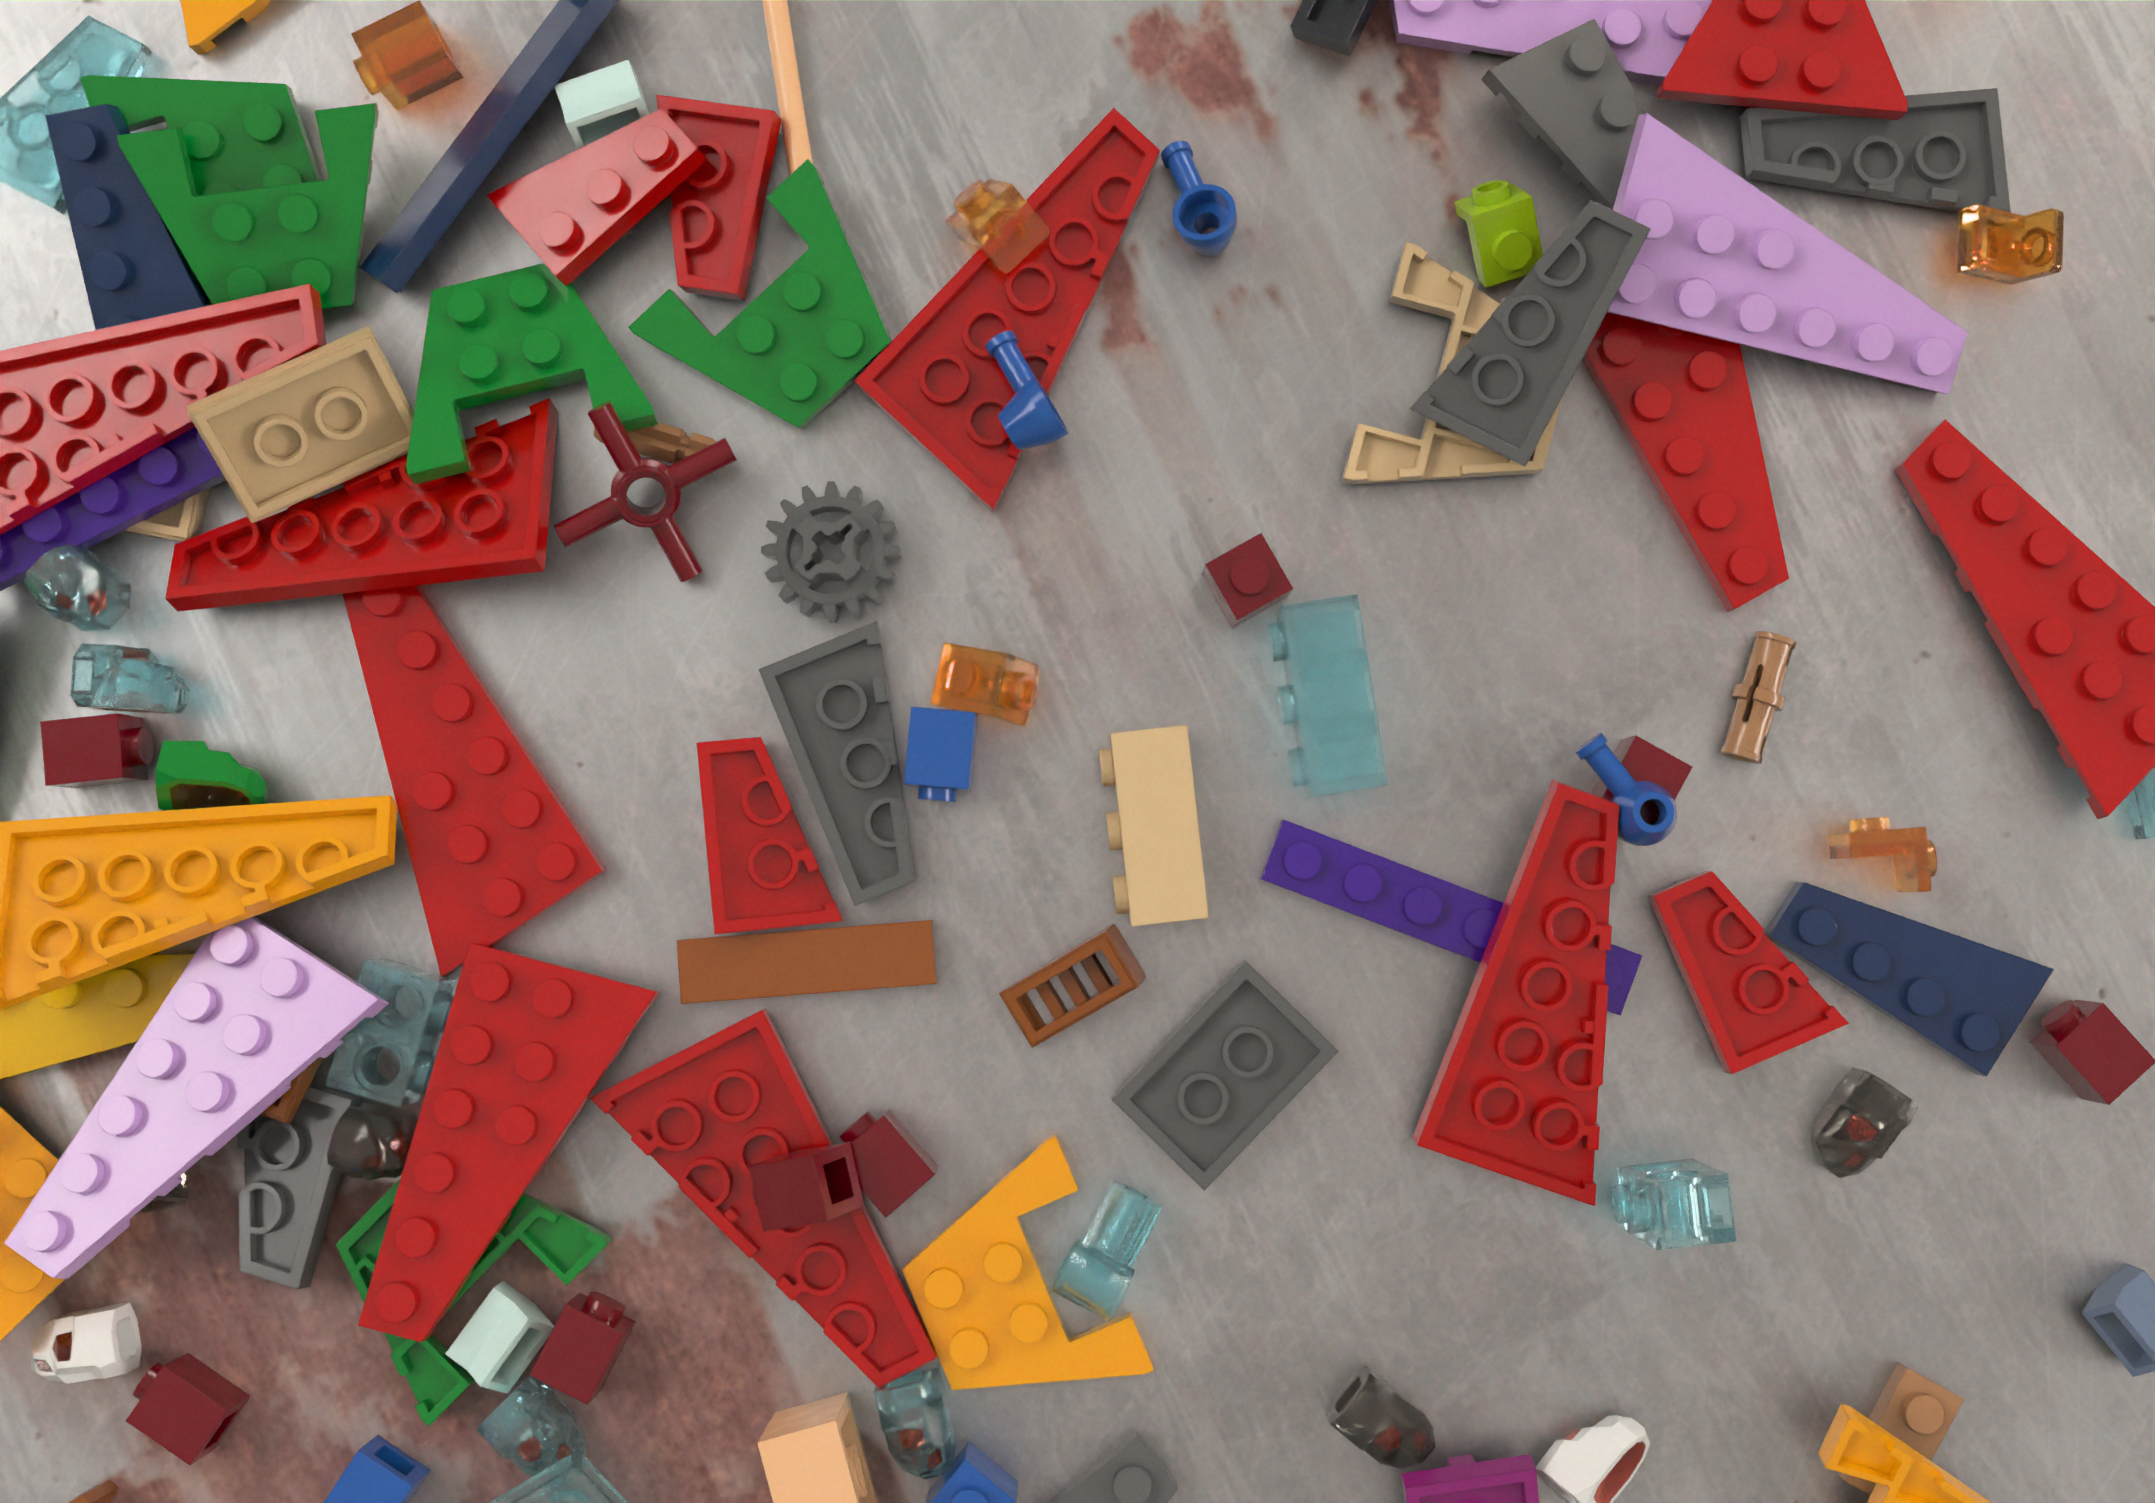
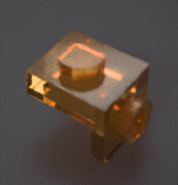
M988 179L985 183L982 180H977L965 188L953 203L957 210L944 221L961 241L979 246L998 270L1005 273L1011 272L1049 234L1047 225L1012 183Z
M1975 205L1959 210L1957 273L2009 285L2059 273L2062 269L2063 211L2050 208L2023 216L1983 205Z
M944 643L930 704L949 710L976 712L977 715L1025 726L1030 708L1034 705L1037 697L1039 667L1037 664L1008 653Z
M1889 817L1850 819V832L1828 834L1830 859L1893 855L1895 882L1898 892L1931 891V878L1935 876L1937 871V854L1933 842L1927 839L1926 827L1890 829Z

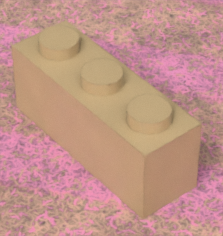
M1188 725L1110 733L1111 748L1099 749L1102 786H1115L1117 812L1106 813L1109 850H1122L1124 875L1112 876L1116 914L1129 913L1130 926L1209 918Z

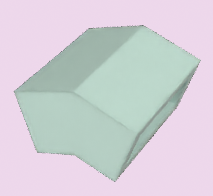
M629 60L554 86L563 110L566 126L577 150L650 114L636 72Z
M502 1281L493 1287L445 1354L465 1368L480 1387L508 1394L549 1338L554 1325L536 1304L505 1281Z

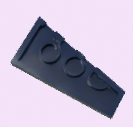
M102 104L45 115L95 330L208 306L209 297L196 275H193L186 258L118 144L117 135L130 134L118 106Z
M1796 882L1764 931L1766 936L1775 944L1976 1075L1986 1077L2054 970L2053 968L1805 882Z

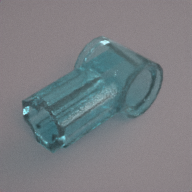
M1113 1179L1082 1241L1077 1239L1067 1254L1051 1291L1104 1320L1110 1321L1130 1285L1135 1271L1132 1266L1159 1217L1162 1205L1140 1191Z

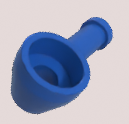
M1173 142L1163 149L1161 159L1164 166L1170 169L1181 194L1173 208V222L1176 231L1183 242L1198 253L1205 256L1217 255L1227 248L1237 225L1235 202L1225 189L1203 183L1192 159L1193 151L1188 142ZM1207 228H1218L1212 233L1201 234Z
M1004 331L990 339L985 346L989 355L995 357L1015 392V395L998 414V418L1018 450L1055 442L1069 434L1055 406L1018 348V340L1013 331Z
M1602 732L1597 734L1577 749L1575 753L1581 760L1585 759L1612 793L1611 801L1619 804L1618 837L1624 842L1635 846H1649L1661 842L1671 833L1677 820V807L1673 797L1665 788L1650 781L1636 782L1606 744L1608 740ZM1647 800L1654 802L1659 809L1658 820L1653 825L1645 823L1640 815L1641 806Z

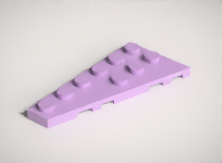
M1389 0L1397 43L1469 55L1474 50L1513 58L1595 19L1629 81L1660 86L1712 0Z
M1648 113L1638 115L1613 210L1651 228V231L1613 300L1608 313L1932 392L1950 393L1967 337V331Z
M255 916L210 932L4 1244L52 1278L69 1279L130 1226V1219L156 1196L167 1195L183 1181L181 1175L204 1155L212 1156L286 1093L291 1088V1081L317 1058L328 1057L344 1043L341 1038L365 1017L373 1018L389 1002Z

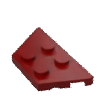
M1712 0L1670 71L1657 89V99L1899 120L1907 113L1908 108L1907 99L1865 0Z

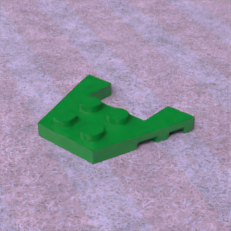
M100 75L80 77L89 107L102 104L118 106L129 131L165 121L168 129L182 127L196 193L199 196L322 180L292 89L286 84Z
M377 103L315 110L328 173L327 180L199 196L196 193L182 127L117 135V140L122 152L213 305L310 284L320 293L322 309L353 305L356 301L365 229L364 215L373 164L371 158L375 128H377L379 116Z
M808 159L766 197L808 244L809 249L716 336L709 331L683 300L671 289H668L628 327L636 336L800 429L806 427L846 390L892 342L864 274L859 268L846 238V233L838 214L835 212L826 192L822 177L818 169Z
M544 263L432 290L406 462L407 474L414 484L471 471L459 412L464 409L586 380L592 407L595 408L610 401L627 432L658 425V421L647 397L572 284L570 283L566 287Z
M400 1179L335 1244L363 1302H365ZM523 1193L511 1211V1216L499 1234L495 1235L472 1269V1274L445 1314L519 1239L566 1286L613 1239L607 1233ZM384 1333L393 1351L390 1357L400 1377L405 1375L418 1401L415 1408L421 1420L429 1427L475 1380L465 1368L445 1354L448 1350L432 1334L425 1341L418 1342Z

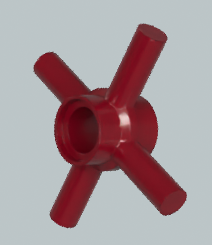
M610 401L593 408L587 414L617 466L618 471L612 480L611 496L555 524L554 528L565 548L624 519L634 526L651 528L680 582L694 578L703 570L673 515L680 503V489L737 461L726 438L667 466L665 463L653 458H641ZM640 478H652L658 481L664 488L662 499L651 507L635 505L627 496L628 488L634 481Z

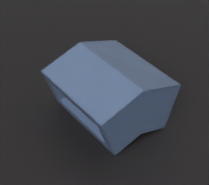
M2125 1264L2095 1289L2082 1314L2130 1374L2135 1377L2155 1371V1283L2145 1270Z

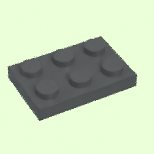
M1244 960L1111 1099L1205 1191L1339 1051Z

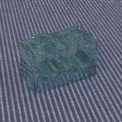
M386 958L364 960L358 983L389 1002V1004L373 1018L365 1017L341 1038L344 1043L336 1049L326 1086L396 1107H403L418 1102L420 1095L425 1096L436 1059L432 1057L439 1033L444 1032L454 997L451 994L456 979L441 977L440 974ZM404 985L414 989L419 998L418 1012L411 1020L403 1017L396 1007V995ZM384 1047L394 1051L400 1061L399 1074L394 1081L385 1079L377 1068V1057Z
M1693 1158L1617 1167L1619 1184L1611 1186V1203L1615 1220L1618 1224L1624 1223L1625 1231L1655 1250L1737 1242L1729 1176L1727 1173Z

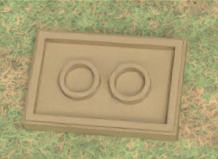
M370 326L187 405L188 415L251 523L407 454L414 411Z

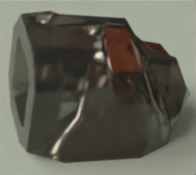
M1852 1067L1837 1084L1813 1120L1811 1144L1820 1166L1839 1178L1860 1174L1877 1158L1882 1159L1901 1131L1911 1123L1919 1108L1918 1105L1886 1081L1866 1070Z
M360 1103L348 1107L333 1131L327 1152L328 1165L333 1170L352 1178H361L369 1181L379 1178L396 1179L402 1175L418 1120L415 1113L379 1103Z
M1367 1366L1354 1375L1336 1398L1326 1415L1332 1427L1380 1464L1399 1469L1423 1463L1436 1448L1433 1426L1425 1414L1408 1397Z

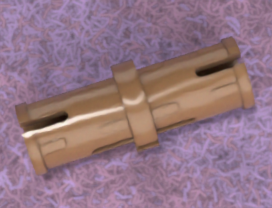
M1766 631L1755 632V641L1743 682L1734 686L1731 697L1737 702L1724 746L1721 747L1720 753L1727 757L1753 764L1762 763V753L1774 713L1783 709L1785 697L1780 692L1792 651L1797 643L1789 637Z

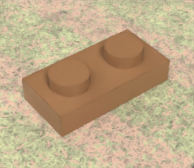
M1898 1362L1868 1419L1932 1461L1964 1399ZM1841 1472L1838 1474L1847 1483L1871 1495L1876 1485L1875 1482Z

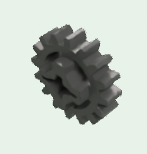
M834 481L827 482L825 494L822 497H816L808 485L802 487L803 504L796 507L793 503L783 499L780 505L788 517L783 523L768 520L766 523L767 529L777 537L776 543L761 546V553L767 558L777 560V565L767 570L765 575L771 583L785 580L787 584L782 588L779 597L786 604L794 601L799 596L802 597L800 613L808 618L811 617L818 606H823L825 617L829 622H836L839 607L846 606L855 618L862 616L859 602L861 599L867 597L877 604L883 601L880 592L876 588L879 581L886 583L896 582L897 576L886 567V561L901 558L902 551L898 546L886 544L885 540L897 533V528L893 521H885L879 524L876 522L884 510L883 505L878 500H875L866 507L861 506L863 492L861 488L855 485L848 492L846 498L840 497L838 487ZM824 512L846 513L839 522H819L814 517ZM797 533L803 539V555L795 564L796 568L793 570L790 551L793 538ZM871 533L874 552L871 566L867 572L860 564V547L868 540L867 536ZM826 540L833 545H837L844 540L840 549L845 557L837 565L830 559L819 564L824 557L819 547ZM825 581H844L850 587L845 591L837 593H823L813 590L814 588L818 589Z

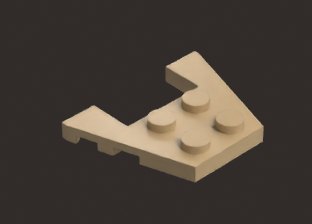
M1406 242L1402 250L1389 302L1452 320L1437 375L1438 378L1458 352L1467 345L1487 322L1500 303L1473 286L1474 282L1458 271L1454 270L1452 273L1427 257L1428 252L1418 245ZM1561 401L1525 467L1426 417L1421 439L1358 423L1354 431L1341 482L1347 484L1539 474L1544 469Z

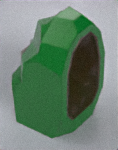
M163 741L156 766L155 786L158 808L160 810L266 803L268 797L267 784L258 769L238 763L229 752L210 750L204 741Z

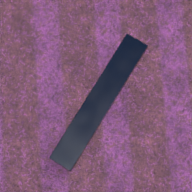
M618 0L558 1L359 268L396 293L402 291Z

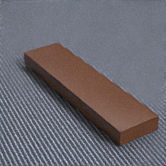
M933 920L676 940L681 1004L937 984Z

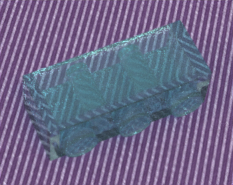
M1358 594L1282 605L1276 612L1277 622L1268 624L1267 630L1273 662L1280 660L1284 662L1287 685L1278 686L1277 694L1283 724L1293 723L1297 748L1287 750L1288 766L1293 787L1303 786L1305 799L1380 788L1388 785Z

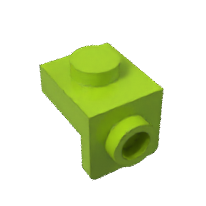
M1506 180L1485 182L1475 186L1471 190V196L1454 202L1456 214L1467 222L1478 281L1486 288L1527 275L1543 256L1533 198L1515 184H1509Z

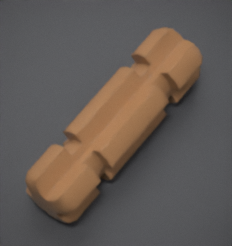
M659 422L658 425L627 432L639 454L672 464L716 442L713 438L697 433H692L689 437L683 429ZM594 427V437L601 443H603L596 428Z

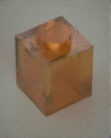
M420 0L351 33L362 55L353 60L362 82L372 96L381 92L396 110L464 78L437 23Z

